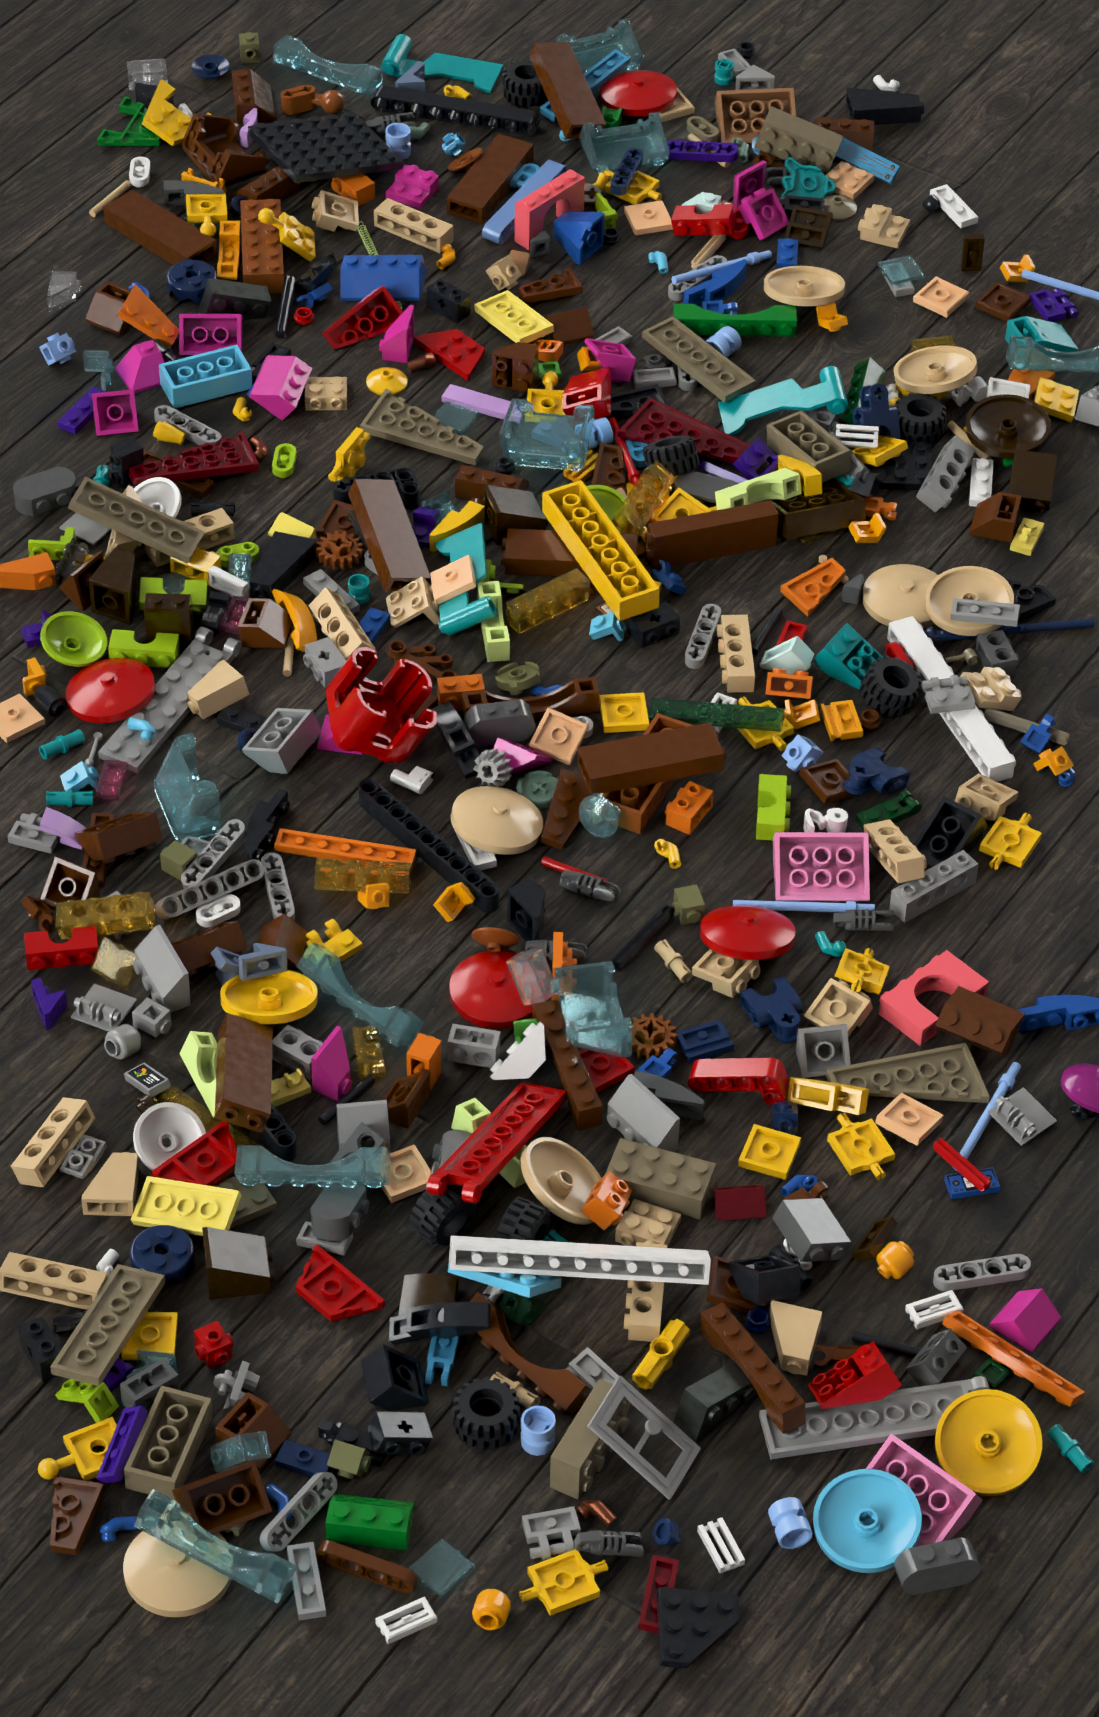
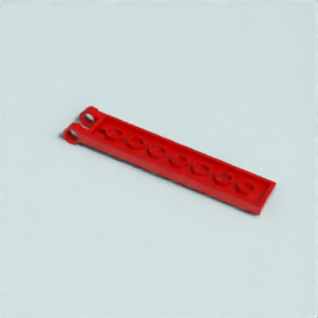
M521 1082L434 1174L429 1176L426 1187L427 1193L442 1196L445 1193L447 1183L450 1185H462V1200L477 1204L483 1189L567 1100V1091Z

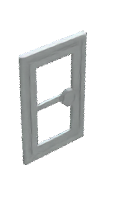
M622 1376L617 1377L587 1426L668 1500L672 1498L701 1449ZM623 1397L649 1419L645 1423L646 1431L635 1449L607 1426ZM660 1430L682 1449L681 1454L666 1478L639 1454L648 1437L659 1433Z

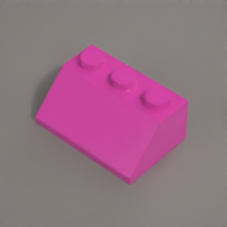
M179 314V355H198L233 345H238L242 352L241 314Z
M268 355L263 362L249 397L283 421L296 408L312 368L296 356Z

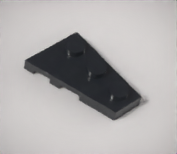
M658 384L612 394L611 415L606 417L633 416L649 398L655 399L669 407L671 406Z

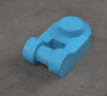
M532 163L523 165L512 177L510 187L514 189L521 188L540 167Z
M625 440L635 467H646L642 449L648 444Z

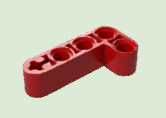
M776 1058L698 1059L694 1061L687 1083L692 1090L697 1092L761 1091L765 1103L772 1106V1103L777 1104L779 1101H786L790 1081L783 1063Z

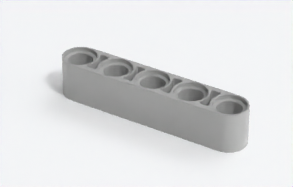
M249 860L166 896L156 903V914L162 919L173 918L255 882L263 877L264 865L259 860ZM249 865H251L255 870V874L253 877H251L247 872V868ZM228 874L234 878L233 886L227 882ZM208 883L214 888L212 895L208 894L206 890ZM187 892L193 896L192 904L186 901L185 896ZM166 902L171 903L173 907L171 914L165 910Z

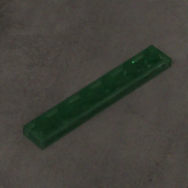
M652 698L648 711L649 721H652L655 715L659 713L688 724L699 725L710 722L712 726L777 732H781L785 717V710L782 708Z

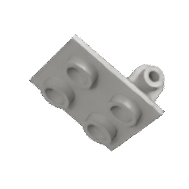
M77 512L60 526V529L64 531L66 527H75L76 537L92 545H95L112 530Z
M94 984L85 997H76L74 1006L77 1008L71 1015V1018L109 1032L121 1024L137 999Z
M1024 1087L1010 1097L1004 1098L1000 1096L995 1102L997 1105L988 1111L1021 1146L1057 1122Z

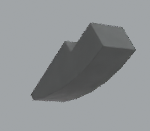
M163 180L165 206L185 205V210H187L186 194H224L223 189L202 183Z
M635 1070L634 1077L677 1116L697 1120L703 1119L704 1100L695 1093L666 1078Z

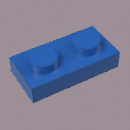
M778 238L776 269L797 266L798 240Z
M370 607L360 621V626L372 644H374L390 622V613Z

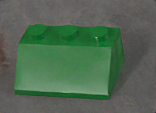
M334 1494L330 1500L326 1518V1540L336 1543L407 1551L415 1503Z

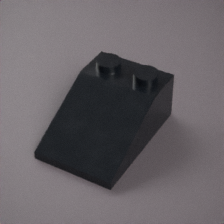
M943 796L913 845L925 856L927 865L934 867L962 850L968 854L976 846L988 825L983 815Z

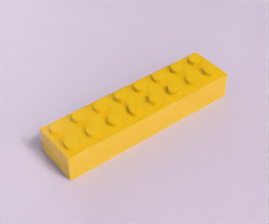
M582 480L542 493L543 514L619 621L659 608V587Z

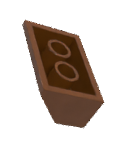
M240 69L232 71V90L237 124H243L244 116L253 108H257L258 123L276 121L271 85L252 70Z
M816 117L815 125L842 135L847 140L873 152L874 121ZM835 157L833 161H843V160H841V159Z
M276 166L231 194L230 199L243 195L248 200L280 199L281 201L299 190L300 186L279 166Z
M462 465L455 477V498L469 501L471 498L483 499V486L485 485L526 491L529 481L512 475Z
M132 812L74 833L76 839L92 860H102L103 863L113 862L116 860V856L121 854L122 856L135 854V849L141 847L142 849L152 848L156 846L155 842L163 840L157 814L151 812Z
M238 921L223 922L171 943L188 971L189 976L198 973V968L206 965L207 968L215 966L216 961L211 952L216 946L238 955H242L241 950L248 948Z
M958 986L946 1001L936 1022V1027L941 1032L1006 1058L1025 1017V1013Z
M255 1460L238 1464L172 1490L180 1515L197 1540L272 1512Z

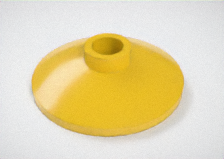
M390 367L376 369L366 379L368 389L378 395H382L386 388L392 391V395L399 394L408 384L407 376L402 371Z

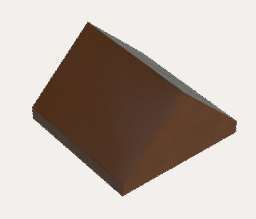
M587 307L544 317L554 326V332L548 334L551 340L564 342L565 345L583 341L586 338H594Z
M98 551L75 570L59 587L82 611H85L91 605L89 579L104 562L101 551Z
M55 857L40 899L48 905L82 918L88 911L89 906L99 897L98 875L96 872Z
M282 914L261 927L257 943L285 948L287 950V969L300 970L308 939L306 934L308 932L286 914Z
M428 1069L395 1080L383 1099L387 1100L389 1122L409 1129L430 1096V1072Z

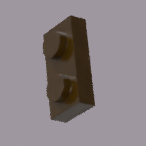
M964 234L960 264L961 271H981L985 243L984 234Z
M893 1216L874 1220L852 1252V1256L856 1261L873 1260L877 1257L884 1243L892 1237V1232L898 1224Z

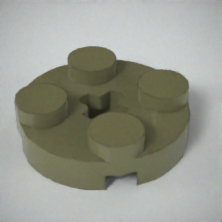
M518 662L508 664L497 671L498 676H495L498 688L510 691L511 695L521 694L524 689L541 683L539 666L533 662H525V665L518 666Z

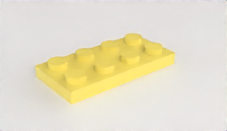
M508 290L474 304L476 313L515 343H529L554 332L552 323Z
M147 1176L131 1217V1222L133 1225L144 1227L170 1225L183 1230L187 1234L203 1236V1227L229 1231L242 1195L238 1190Z

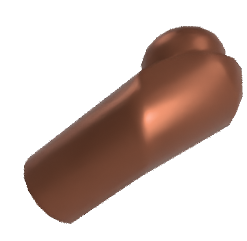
M427 353L420 358L407 362L410 371L413 372L421 368L433 367L436 364V358L432 353Z
M256 436L252 437L249 444L256 449L254 452L256 459L262 461L264 457H267L269 447Z
M584 1500L576 1508V1513L581 1519H586L588 1516H598L607 1527L617 1518L600 1500Z

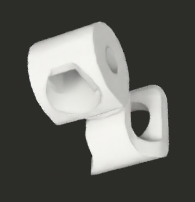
M977 376L972 378L967 385L958 387V394L955 393V389L948 391L956 404L961 407L968 401L969 396L976 402L985 399L988 385L981 377Z
M809 808L805 811L804 832H814L815 825L813 822H816L820 830L826 828L828 833H845L848 814L843 809L832 808L827 810L825 816H822L819 811Z

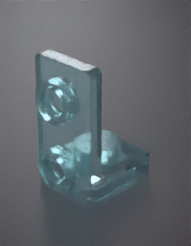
M84 350V370L88 372H101V388L107 391V385H111V373L109 372H113V359L109 358V351Z
M266 1431L239 1434L210 1446L211 1460L215 1472L223 1471L243 1462L264 1460L271 1457Z

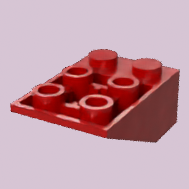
M610 366L573 376L569 380L562 396V410L571 425L611 415Z
M872 1341L858 1348L856 1353L847 1359L838 1361L826 1373L817 1375L808 1386L821 1408L826 1409L878 1401L901 1387L902 1384L876 1344Z

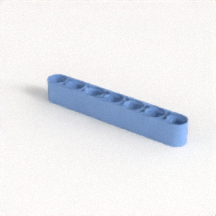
M547 160L487 221L482 230V237L502 245L515 232V203L568 171V167L561 163Z

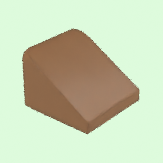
M511 250L509 256L517 265L522 277H524L530 266V254Z

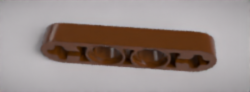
M324 1540L316 1552L317 1559L329 1567L402 1593H412L419 1580L417 1574L406 1567L333 1541Z

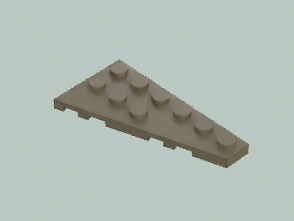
M387 388L360 424V428L370 435L472 465H476L484 453V446L466 435H458L455 433L454 428L443 426L440 424L439 419L419 407L406 404L405 399L402 397L396 398L392 395V391Z
M966 1043L826 1070L828 1082L869 1089L868 1096L896 1098L900 1093H903L913 1099L989 1103L990 1100L988 1091Z

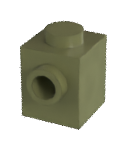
M247 32L239 34L241 64L260 63L258 33Z
M175 840L160 853L161 870L181 880V875L197 857V852Z
M697 884L674 889L673 914L678 916L681 925L699 922L704 917L705 903Z
M334 1440L327 1466L339 1470L338 1475L353 1480L354 1475L362 1477L363 1472H367L371 1464L370 1451Z

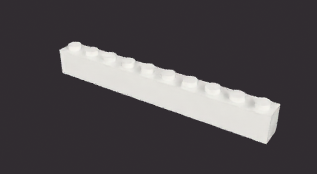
M913 616L889 623L888 641L890 643L897 642L903 646L905 654L913 661L915 671L920 675L918 678L921 681H927L934 677L945 679L954 675L952 668L944 661L941 652L936 650L931 638L927 637L922 625L918 624ZM951 687L941 688V690L951 689ZM928 689V690H923V691H924L925 694H926L927 691H932V690H931V689ZM975 705L974 709L939 713L983 776L996 782L1013 777L1014 767L1016 766L1015 757L1008 752L1003 740L999 739L993 726L984 718L982 710H979Z
M451 1236L449 1251L450 1270L709 1285L711 1263L709 1253L706 1250Z

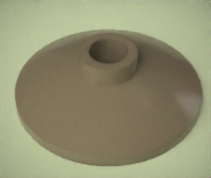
M829 195L823 198L825 199L824 211L833 214L832 220H847L852 218L857 212L855 201L847 196Z

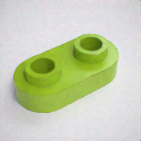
M284 443L276 447L272 462V472L275 476L286 478L293 474L297 457L295 446Z
M245 542L221 547L216 553L221 556L222 567H232L257 561L259 558V547L255 543Z

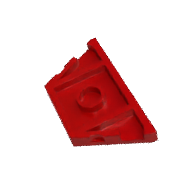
M458 329L414 337L415 345L427 353H432L439 362L466 381L471 379V373L477 369L479 361L485 355V348Z
M222 1121L152 1170V1177L214 1186L240 1168L241 1158L236 1150L233 1136H231L228 1122Z
M318 1244L313 1247V1254L309 1262H306L303 1275L299 1277L295 1288L296 1293L324 1317L333 1322L385 1307V1300Z

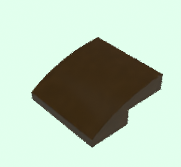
M793 206L784 239L798 240L799 245L823 249L833 214L831 212Z
M432 1273L404 1275L398 1316L407 1314V1308L456 1302L459 1286L458 1277Z

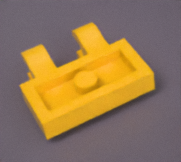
M334 919L325 923V926L328 928L325 930V934L330 938L325 943L322 942L321 937L315 930L306 934V937L309 939L306 945L311 949L310 957L324 971L329 970L363 949V943L349 929L342 932Z

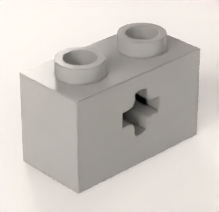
M330 637L305 645L303 660L306 667H310L316 681H320L323 687L327 688L346 662L345 658Z

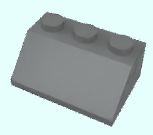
M276 708L243 747L242 751L268 772L288 774L311 744L314 743L322 730L313 710Z
M160 925L155 926L135 949L133 967L137 975L141 974L146 991L150 990L152 993V1000L169 1009L171 1013L191 1005L189 973Z
M629 1074L608 1103V1123L611 1127L620 1131L626 1140L676 1152L678 1150L680 1118L637 1078Z

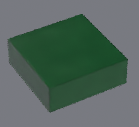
M989 1358L974 1372L973 1378L978 1376L985 1377L989 1388L997 1390L1010 1377L1011 1371L992 1358Z

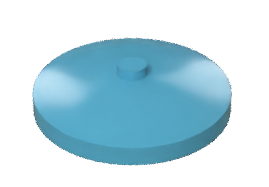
M859 1469L838 1476L822 1490L814 1507L813 1526L820 1548L833 1562L851 1571L876 1573L894 1567V1562L898 1555L908 1548L916 1547L922 1529V1515L915 1494L901 1479L881 1470Z

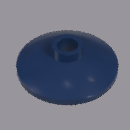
M219 55L200 56L192 63L193 73L205 79L222 77L230 69L228 60Z

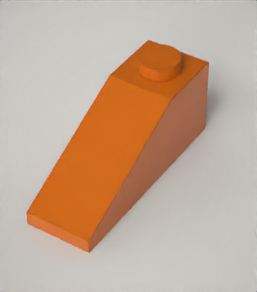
M48 552L0 564V588L39 590L57 585L55 568Z

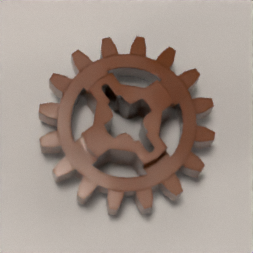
M335 531L334 535L327 533V538L320 537V542L316 543V557H319V563L324 562L325 567L332 565L334 570L337 567L344 570V566L352 568V563L358 564L359 559L363 557V543H360V538L354 539L353 533L347 535L346 531L342 534Z
M651 1013L650 1017L641 1014V1019L633 1017L632 1023L627 1022L626 1029L624 1030V1045L629 1047V1053L637 1052V1058L642 1057V1055L646 1056V1060L652 1055L659 1058V1055L663 1054L666 1049L674 1050L677 1034H675L676 1028L671 1026L670 1020L663 1021L662 1015L654 1018V1013Z

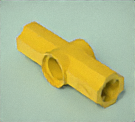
M678 1319L670 1320L660 1336L651 1342L649 1352L632 1375V1380L636 1382L638 1387L644 1390L652 1389L663 1372L672 1366L674 1356L690 1334V1329L685 1325V1322Z

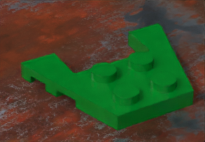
M125 96L119 105V112L134 115L123 133L103 129L97 138V144L99 146H159L163 139L142 125L148 110L144 108V104L140 102L136 104L131 101L130 97Z

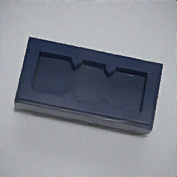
M285 1440L275 1459V1466L312 1477L316 1473L330 1471L331 1467L327 1466L330 1454Z

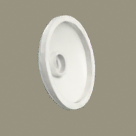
M155 477L140 483L134 488L144 504L176 518L181 506V493L171 480Z
M164 1102L151 1106L139 1117L133 1132V1142L140 1160L149 1169L154 1170L204 1135L206 1131L203 1123L192 1110L178 1103ZM162 1140L167 1141L169 1147H164Z

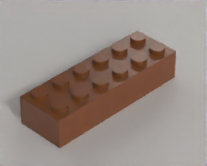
M280 199L240 200L243 283L267 286L269 293H282L284 284L283 249L280 242L279 229L272 224L261 223L258 218V214L262 209L269 208L274 212V217L279 219L281 215Z
M657 713L643 735L693 725ZM676 779L603 793L599 799L598 820L641 834Z

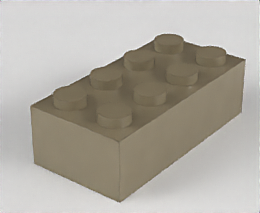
M771 106L755 148L783 160L792 157L801 165L816 166L822 169L821 172L826 175L830 170L843 136Z
M802 410L767 425V446L778 455L801 460L817 469L822 474V483L850 471V450Z
M620 1138L606 1173L611 1171L619 1179L625 1181L628 1187L632 1189L628 1198L629 1201L633 1202L634 1199L700 1220L709 1199L711 1188H713L715 1183L716 1163Z
M602 1379L597 1381L552 1453L550 1488L579 1500L582 1493L590 1489L595 1472L601 1471L607 1452L611 1453L613 1449L587 1426L613 1384ZM624 1397L607 1423V1426L617 1435L620 1432L624 1433L629 1423L627 1412L630 1403Z
M165 1386L160 1387L124 1468L126 1489L176 1502L172 1490L184 1485L212 1420L211 1398Z

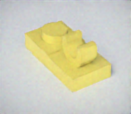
M1023 518L1010 545V550L1031 556L1044 529V523Z
M299 1068L292 1074L285 1073L284 1077L272 1080L271 1102L275 1107L311 1093V1086Z

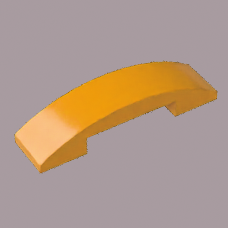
M220 221L217 279L237 280L240 256V221Z
M273 589L272 594L276 603L282 608L287 609L295 627L291 637L296 649L305 652L306 644L317 641L315 623L309 608L299 597Z

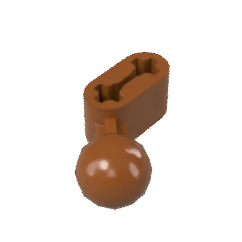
M302 85L286 89L280 94L282 113L286 115L313 110L317 105L322 106L323 110L329 114H337L342 111L345 103L344 97L339 91L328 90L324 94H317L316 88L312 85Z

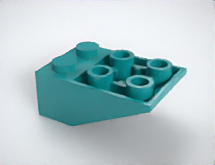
M1028 316L1007 320L1005 340L1022 364L1078 351V347L1061 324Z
M846 623L812 661L828 676L860 690L861 681L873 661L880 657L884 659V657Z

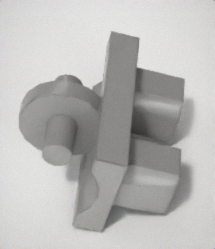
M242 1361L234 1377H232V1371L225 1370L224 1374H217L213 1383L219 1389L218 1394L224 1396L226 1392H229L223 1412L229 1413L246 1393L241 1391L242 1388L254 1392L260 1376L248 1370L250 1363Z

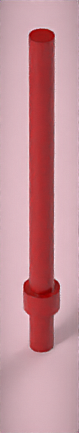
M611 417L608 421L612 427L617 446L622 448L623 461L628 471L627 477L629 482L633 484L635 491L641 492L643 490L642 477L635 468L624 438L617 437L620 428L616 418Z

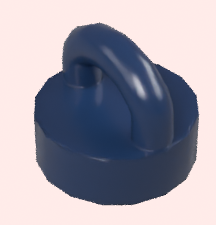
M238 195L232 198L229 210L231 214L234 213L237 216H241L240 200H248L245 196Z
M249 728L241 731L238 735V749H243L257 730Z
M662 1518L655 1524L653 1537L657 1544L671 1546L674 1543L679 1544L681 1542L679 1527L674 1520Z

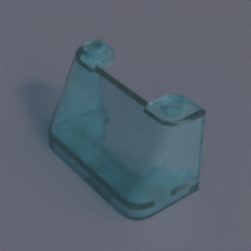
M627 18L619 20V26L612 29V26L608 27L604 33L576 40L574 36L569 38L567 33L558 35L556 42L570 43L583 74L615 49L630 58V64L621 71L637 69L644 58Z
M659 112L649 113V119L644 122L642 119H638L637 124L602 129L601 125L595 128L593 122L583 123L579 137L592 170L598 174L606 169L610 171L617 170L623 156L630 148H638L644 152L641 166L663 165L670 154Z
M512 398L499 432L503 457H508L514 461L515 465L569 469L574 471L582 470L587 461L595 415L593 405H578L573 411V416L536 413L529 401Z
M193 732L180 735L174 739L154 779L155 793L173 836L178 841H183V839L192 836L204 838L216 835L221 830L220 800L216 785L207 780L194 782L199 780L196 769V739Z
M607 961L555 968V978H551V987L553 993L558 995L567 1026L565 1028L567 1042L571 1041L575 1047L620 1058L631 1057L632 1023L630 1017L624 1018L617 997V985L613 982V973L615 972L613 962Z

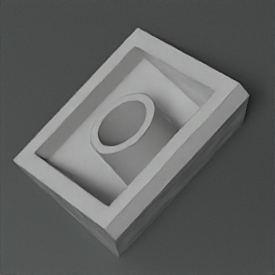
M847 1024L798 1029L796 1054L803 1078L826 1076L827 1069L851 1065Z

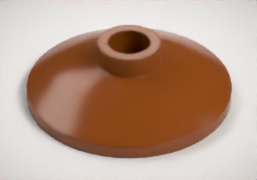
M482 148L470 150L456 158L449 164V171L462 169L466 172L469 171L474 162L483 153Z
M478 928L471 935L475 942L486 946L490 952H500L501 949L513 947L519 943V937L515 933L501 928Z

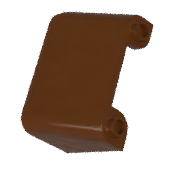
M200 113L193 114L183 139V149L210 182L214 183L216 181L219 183V178H222L226 184L259 173L264 170L268 161L264 153L256 152L254 155H249L238 145L236 139L239 136L240 128L233 118Z

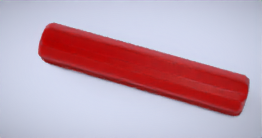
M943 1138L934 1142L933 1150L977 1189L985 1192L991 1187V1180Z

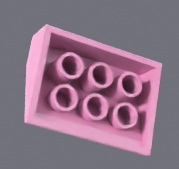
M774 833L773 868L776 901L870 902L868 833Z
M892 1433L866 1468L881 1470L898 1477L915 1494L922 1515V1529L916 1547L951 1540L968 1522L983 1501L975 1492Z

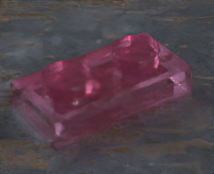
M233 596L219 624V631L239 635L237 626L247 604V598Z
M104 760L96 788V799L119 801L128 769L127 762Z

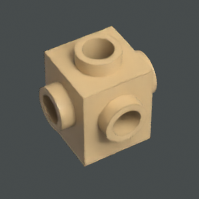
M509 255L496 261L486 270V273L499 291L505 287L508 290L518 283L516 280L522 276L517 265Z

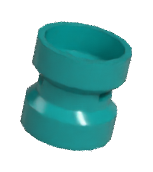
M719 59L715 62V83L725 86L733 82L732 72L734 70V63L731 60Z
M363 574L352 575L348 579V594L358 604H365L370 600V580Z

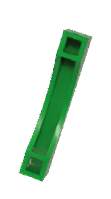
M674 304L673 317L697 335L713 336L721 328L729 326L735 329L739 336L796 337V305H774L760 312L740 315L712 312L695 304Z

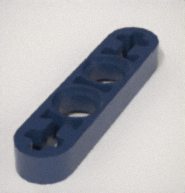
M630 148L626 151L611 179V193L625 195L628 192L643 163L644 152L641 149Z

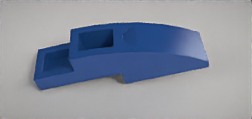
M743 259L712 273L711 280L685 290L683 304L701 306L702 301L726 300L744 282L747 272V260Z
M1081 995L1045 996L1037 998L1036 1006L1018 1009V1011L1025 1013L1018 1032L1031 1031L1063 1023L1067 1030L1099 1024V998Z

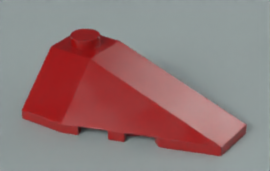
M383 285L359 301L326 329L322 335L333 350L386 333L403 311Z

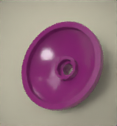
M1083 1063L1066 1068L1061 1076V1086L1064 1092L1080 1106L1099 1113V1065Z

